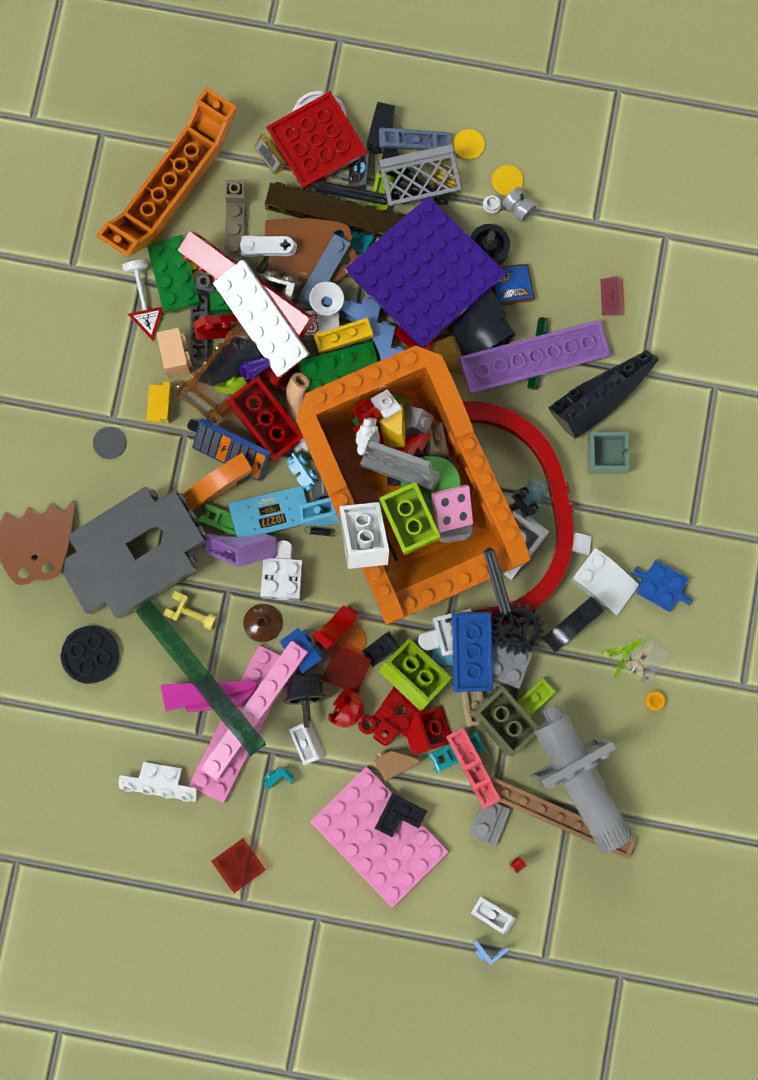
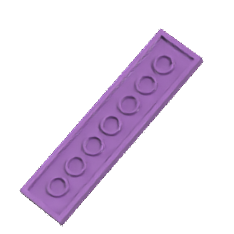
M597 320L460 356L458 361L468 394H473L611 356L601 322Z

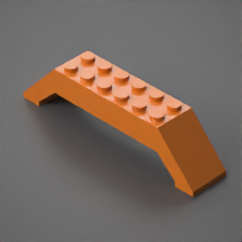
M207 87L195 101L196 104L186 127L120 215L111 221H107L96 235L97 238L127 258L150 245L158 238L222 148L237 107Z

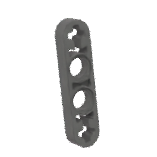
M198 293L199 299L204 303L201 304V312H198L197 305L190 307V358L195 366L201 367L208 361V340H204L201 344L194 342L196 334L193 322L196 317L208 316V301L205 295ZM197 348H201V355L204 357L201 358L200 362L194 358L198 356Z

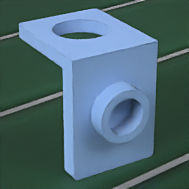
M477 940L473 941L477 947L475 953L482 961L486 959L490 965L509 951L505 946L490 958Z

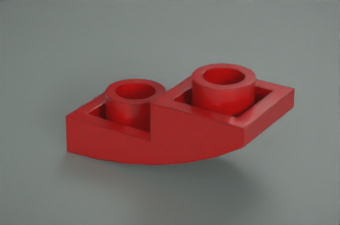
M428 433L412 434L405 439V447H397L396 450L413 456L415 452L423 451L430 435Z

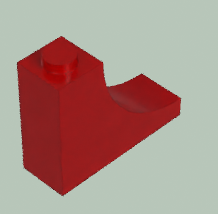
M343 605L321 629L312 635L314 643L329 654L358 620L356 614L358 612L350 605L348 607Z

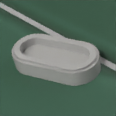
M467 525L439 533L441 536L439 541L453 542L466 540L472 534V526Z

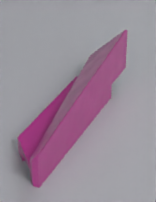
M256 681L162 684L161 691L166 711L185 707L187 712L244 707L259 685Z

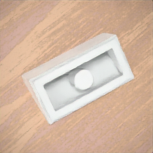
M309 722L310 728H304V723L289 729L303 765L325 757L312 722Z

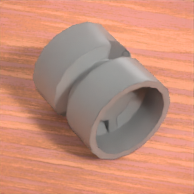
M519 187L513 189L502 202V205L509 212H514L513 215L520 222L527 219L537 207V203L530 197L526 198V193Z

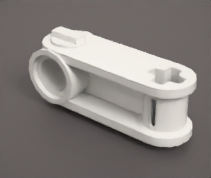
M241 236L240 247L241 256L243 257L292 256L297 251L296 242L287 236ZM287 242H288L291 246H290V247H287V250H286V249L284 248V246H286V245H287Z

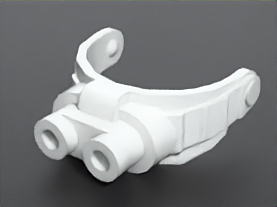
M364 418L363 425H360V429L356 434L357 451L360 455L366 452L369 440L376 443L380 441L377 431L378 427L375 426L377 419Z

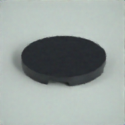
M96 626L80 627L67 636L60 654L61 663L65 672L72 679L84 684L100 683L110 677L117 668L119 647L115 638L106 630Z

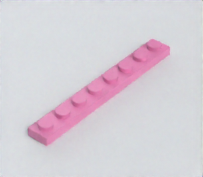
M294 641L289 643L201 767L204 772L215 780L220 778L308 654V651Z

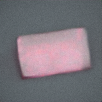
M619 276L600 279L602 315H624L623 279Z

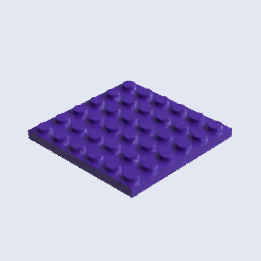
M429 196L345 268L346 273L421 348L427 346L506 276V272Z

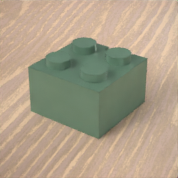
M629 432L589 433L587 437L588 474H626L630 469L629 452H627L629 449Z

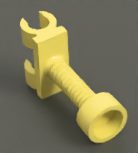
M174 591L172 598L181 603L176 613L166 608L163 615L178 622L181 614L184 613V615L203 622L204 628L212 631L217 617L212 614L203 616V614L186 607L189 598Z

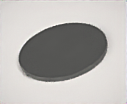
M114 427L100 429L93 439L95 452L105 459H113L120 456L126 446L123 433Z

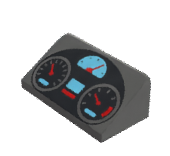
M367 150V155L349 165L348 187L366 189L369 150Z

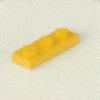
M368 318L314 334L319 354L374 337Z

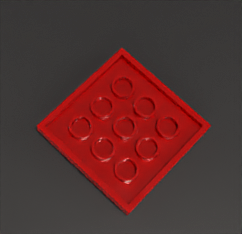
M331 91L266 126L268 133L303 190L315 184L316 181L328 177L367 155L366 148Z

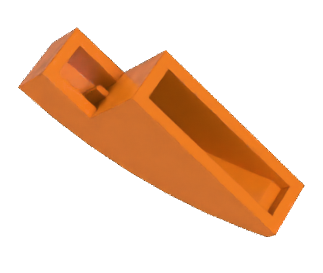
M243 453L221 465L183 493L188 501L186 505L189 510L195 511L204 506L205 503L208 504L238 486V480L253 472Z

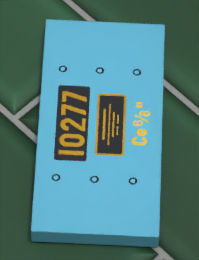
M299 486L228 503L236 537H247L302 526L300 523L299 505L307 504L303 487Z

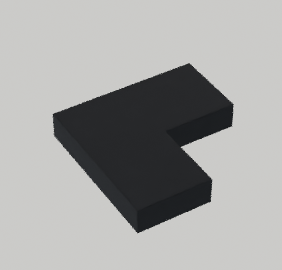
M392 793L374 829L393 837L401 820L419 829L427 810Z

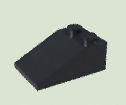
M240 337L231 339L230 343L222 348L200 376L199 381L213 387L240 374V366L243 365V362L261 359L255 342Z

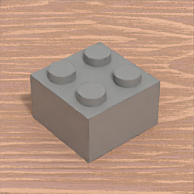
M494 642L492 646L493 681L518 690L533 652L525 650V655H522L521 651L518 650L517 655H514V650H510V653L507 654L506 646L500 649L501 643L496 644Z

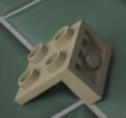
M274 270L259 273V278L287 285L283 289L282 295L295 305L298 304L297 298L303 286V282L298 281V277L292 275L280 276L281 273Z

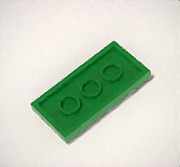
M183 235L153 242L147 246L164 314L201 304L191 264L178 251L184 241Z
M373 341L304 358L299 364L302 374L309 380V386L306 391L308 393L377 362Z

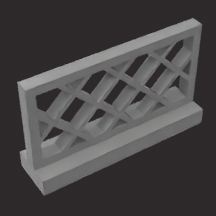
M453 144L379 160L378 165L383 179L388 206L462 190L454 157ZM442 160H451L452 167L449 171L439 166ZM429 163L435 167L431 175L421 170L424 164ZM411 167L417 171L412 180L403 174L406 168ZM437 169L447 174L442 183L432 177ZM393 171L399 175L394 184L387 180L386 172ZM418 173L428 178L423 187L414 181ZM450 176L455 180L457 187L448 188L443 183ZM400 177L410 182L405 191L396 186ZM430 180L439 185L435 192H430L425 188ZM412 184L421 189L417 196L407 193ZM393 188L403 193L399 200H391L390 193Z
M371 440L368 441L366 452L362 454L363 459L360 463L364 468L408 484L416 482L419 488L433 492L441 476L440 472L433 470L431 462Z

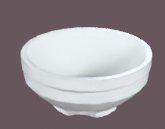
M319 283L310 293V305L321 316L335 315L343 306V291L335 283ZM323 298H331L333 301L332 305L324 307L321 304Z

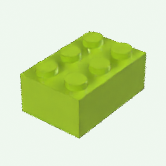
M416 482L379 498L404 555L441 539Z
M410 638L378 671L420 711L452 679Z

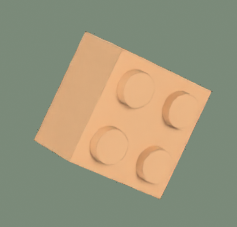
M179 328L157 332L159 348L167 377L173 378L190 374L189 368L193 366L189 352L185 351L189 349L185 334L181 333Z

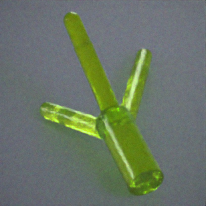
M638 638L625 647L601 651V654H610L611 658L624 653L614 674L615 678L618 677L628 654L642 645Z

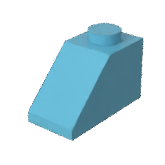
M330 498L299 505L300 523L302 525L330 526L340 523Z

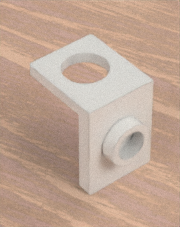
M388 389L371 398V403L380 411L385 420L402 411V408Z

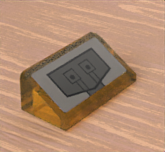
M261 134L254 145V149L270 171L277 175L285 169V160L267 136Z

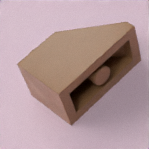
M386 750L376 755L377 759L374 760L384 781L420 763L416 758L393 751L387 753Z

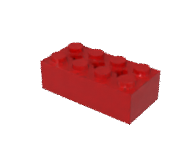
M258 376L253 380L247 381V384L236 393L224 399L258 445L270 451V460H276L303 438L302 433ZM254 399H255L256 403H254V404H255L256 406H255V407H253V406L250 407V406H249V403H250L249 400H254ZM261 415H267V422H261ZM273 430L279 431L278 438L272 436Z

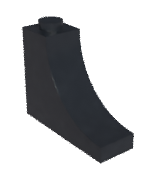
M591 596L542 639L555 653L601 615L604 610Z

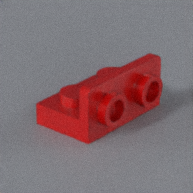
M235 315L204 316L194 321L196 339L230 338L229 329L232 328L231 325L238 322Z

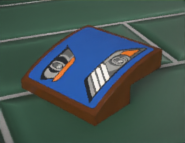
M528 264L501 267L506 272V276L495 284L492 290L502 306L535 300Z

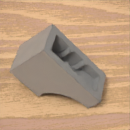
M406 405L404 409L405 439L412 434L428 433L434 416L423 409Z

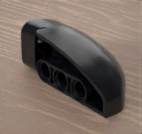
M491 289L448 326L453 344L462 356L510 344L515 339V331L509 321L504 319L507 313Z

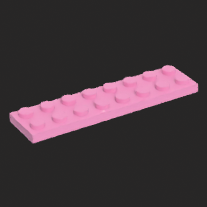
M259 645L241 682L256 681L260 686L280 655ZM273 703L220 778L215 780L204 772L201 767L244 707L227 709L189 786L224 803Z

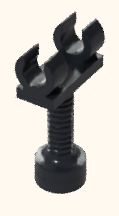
M527 487L514 491L512 498L515 503L508 505L511 512L519 509L524 518L537 513V509H539L536 502L528 506L525 504L523 499L530 493Z

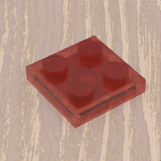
M336 644L323 678L329 684L346 691L350 688L358 693L372 658Z
M245 838L239 840L211 861L233 894L266 871V868Z

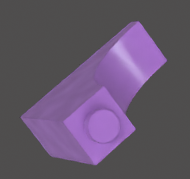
M212 533L205 536L208 540L205 543L206 553L236 567L277 556L276 538L265 533L247 537H225Z

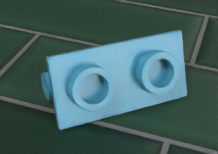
M292 453V456L286 460L288 462L287 466L294 475H297L299 472L301 473L296 479L303 489L310 491L313 485L319 482L318 474L307 464L308 460L303 454Z

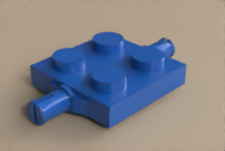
M654 560L650 569L646 572L636 567L634 568L635 571L632 574L641 578L640 587L636 592L637 595L668 612H671L675 603L679 600L688 606L691 604L693 598L683 594L684 587L689 578Z

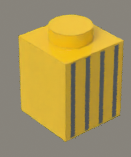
M443 163L439 165L446 171H449L451 168ZM437 169L432 177L442 183L447 174ZM458 170V175L460 179L461 171ZM448 176L443 184L448 188L456 187L455 180ZM433 182V185H432V186H435V187L438 188L439 185L436 184L435 182Z

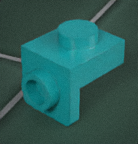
M280 767L275 772L271 770L264 777L266 781L263 784L267 789H270L283 776L292 784L294 783L292 780L294 775L287 768L283 770Z

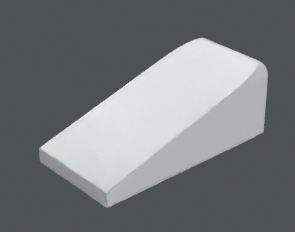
M480 897L471 914L505 936L516 918L483 897Z

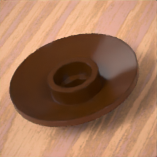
M258 604L247 611L244 616L243 626L246 634L252 640L268 642L279 634L282 620L279 612L274 607L267 604ZM264 619L266 621L265 625L260 626L259 620Z

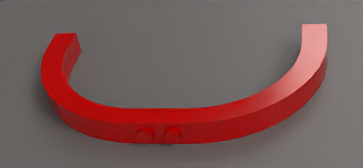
M462 401L471 423L497 427L518 438L535 455L544 472L556 527L555 551L550 566L541 581L524 596L510 602V604H514L515 608H518V603H521L524 609L526 605H529L528 611L536 610L557 588L570 561L574 539L571 512H574L572 501L568 499V494H570L568 482L565 483L561 465L550 443L529 421L515 412L498 405L477 401ZM499 606L474 610L472 613L491 612L492 625L494 624L493 618L498 617L497 612L500 609ZM515 616L519 620L524 618L521 616ZM505 620L502 626L508 625L509 620Z

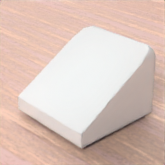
M574 532L572 553L589 556L592 536Z

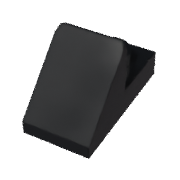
M388 631L362 652L371 666L374 667L394 654L400 646L390 631Z

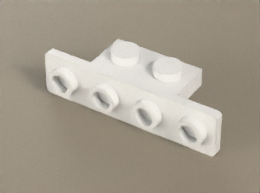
M143 762L139 778L119 776V789L127 792L135 791L145 795L153 794L164 798L181 799L185 802H195L197 799L196 788L179 785L182 768Z

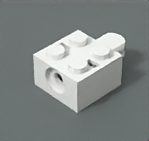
M279 541L276 547L277 556L263 560L260 596L262 599L300 601L302 560H292L293 547L291 543Z
M467 609V610H463V611H459V612H455V613H472V612H471V609ZM451 614L433 618L432 624L434 629L422 632L419 635L418 645L422 650L427 651L439 648L441 658L452 656L451 620L449 621Z

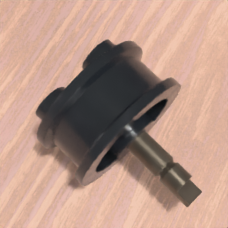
M495 224L481 225L472 232L470 238L499 266L502 265L507 259L510 249V239L507 232Z
M303 674L293 675L292 679H289L283 687L286 690L284 704L302 705L304 728H310V704L327 699L326 694H323L322 684L325 683V679L321 674H313L310 677H304Z

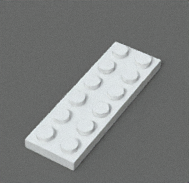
M241 260L213 283L250 338L255 342L259 351L267 358L277 377H281L310 355L245 260Z

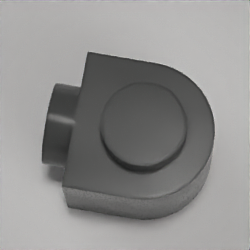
M322 480L317 482L312 488L313 502L329 498Z

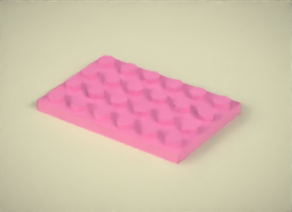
M365 767L310 822L393 908L448 851L422 824L418 829L401 820L393 837L374 829L392 793Z

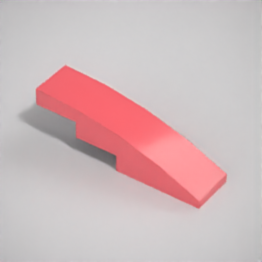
M464 728L446 736L483 810L501 802Z

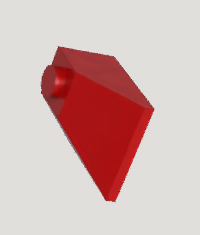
M442 706L414 713L407 734L412 756L449 745L446 736L450 735L451 732Z

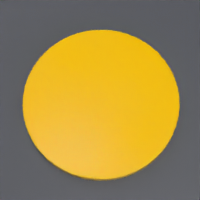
M464 129L457 133L454 138V151L463 159H475L484 151V138L476 130Z
M512 165L500 166L492 175V186L496 192L507 196L516 187L522 188L523 175L518 168Z

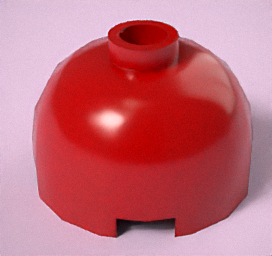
M350 688L347 689V692L343 690L335 699L333 706L336 707L333 714L329 713L328 720L341 728H349L357 722L360 723L365 716L363 712V699Z

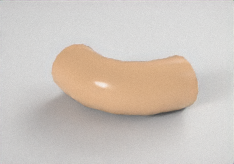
M295 373L290 378L286 387L285 408L292 422L296 420L304 399V393L309 386L308 378L301 373Z

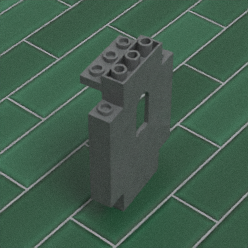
M143 487L67 535L76 553L64 560L61 571L86 614H93L108 605L114 617L121 619L198 570L196 567L198 563L192 554L189 555V553L193 550L200 551L205 548L204 544L208 542L205 537L207 532L202 525L199 526L196 520L198 518L192 509H188L186 505L188 501L183 493L174 490L157 501L159 497L155 490ZM151 528H160L164 533L163 542L135 560L127 543Z

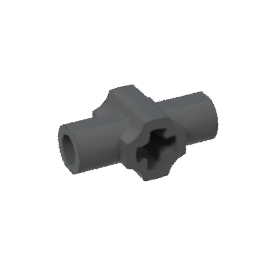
M199 272L196 280V289L216 292L217 288L213 284L215 281L211 279L212 275Z

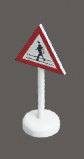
M148 260L130 261L122 264V269L126 273H135L143 311L127 315L153 341L163 309L162 307L147 308L139 271L148 267Z

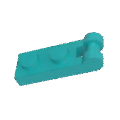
M477 732L468 736L477 753L485 750ZM450 745L427 755L429 761L432 760L434 764L433 769L435 773L458 763ZM444 754L447 761L441 763L439 756Z

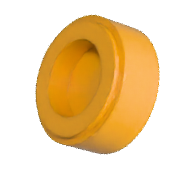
M653 691L646 696L645 704L648 709L658 711L664 707L665 697L662 693Z

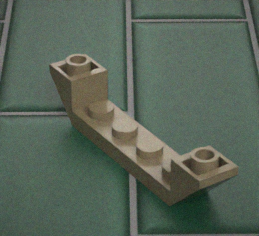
M226 180L224 253L239 263L243 260L240 243L241 236H244L245 182L244 180Z

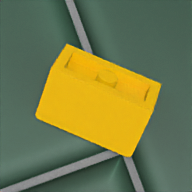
M163 381L162 385H149L147 422L169 423L172 396L171 382Z

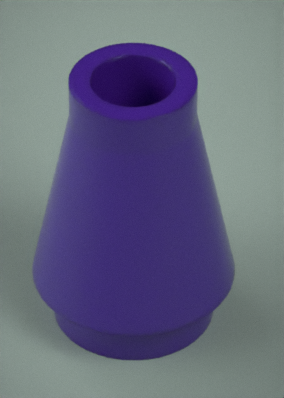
M265 357L243 362V365L240 366V373L245 380H253L261 372L269 368V362Z

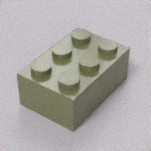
M496 686L493 691L469 712L506 756L514 757L536 736L533 731L538 726L503 686Z

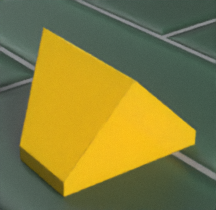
M399 404L402 411L386 420L382 418L378 421L384 444L387 447H405V413L402 404Z

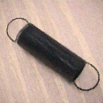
M310 527V534L330 537L331 530L333 529Z

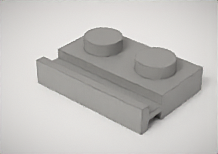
M495 804L485 810L480 806L469 835L496 846L510 809L499 804Z

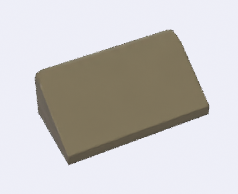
M432 421L428 430L430 438L424 448L425 456L446 457L449 454L443 422Z

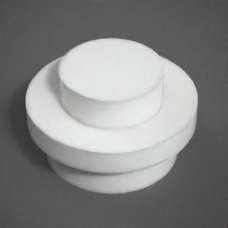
M487 196L483 201V209L489 214H495L501 208V200L497 196Z

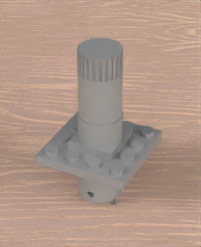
M557 704L542 711L547 722L533 731L551 764L531 774L530 777L534 783L544 788L549 787V789L562 783L602 854L611 852L626 844L633 837L596 768L599 765L596 760L608 758L612 755L611 751L616 748L612 741L595 738L584 745L567 713L562 714L561 707Z

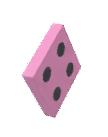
M468 485L431 493L434 523L439 533L473 524Z

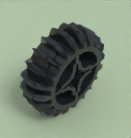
M512 603L510 604L512 608L510 613L504 615L498 611V617L493 618L494 624L491 627L495 631L492 632V636L496 637L494 641L496 644L501 643L500 649L505 648V646L507 647V654L510 653V650H514V655H517L518 650H520L521 654L525 655V649L532 652V646L537 648L539 645L537 641H542L543 637L541 634H544V629L541 627L544 625V622L539 621L541 616L540 614L535 615V609L528 611L529 605H526L524 609L522 604L518 603V608H515ZM515 616H521L526 619L519 620ZM508 619L510 627L503 633L502 624ZM532 625L534 633L527 639L525 631ZM514 627L521 628V632L514 630ZM516 638L520 642H513L509 639Z

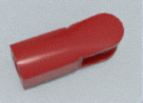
M515 857L509 862L510 869L517 874L524 867H527L520 857Z

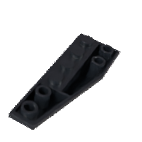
M646 350L578 385L562 398L555 401L548 409L564 431L576 439L617 408L644 380L659 359Z

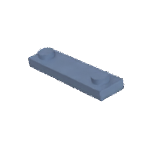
M393 128L379 129L380 148L423 151L451 144L450 132Z
M334 234L298 296V301L312 308L310 305L312 289L319 283L331 281L351 246L350 242Z

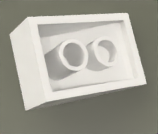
M380 503L340 506L344 550L348 569L388 565L389 548Z
M518 509L513 513V516L523 535L529 556L531 557L549 531L530 516L524 518ZM523 565L503 574L512 580Z
M597 548L591 552L570 581L616 616L639 586L623 569Z

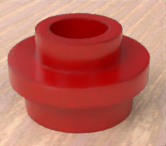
M365 715L363 720L358 723V728L363 734H372L377 729V721L373 716ZM366 721L372 724L369 729L364 727Z

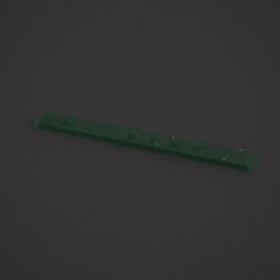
M149 600L135 610L136 615L251 757L264 747L266 743L152 601Z

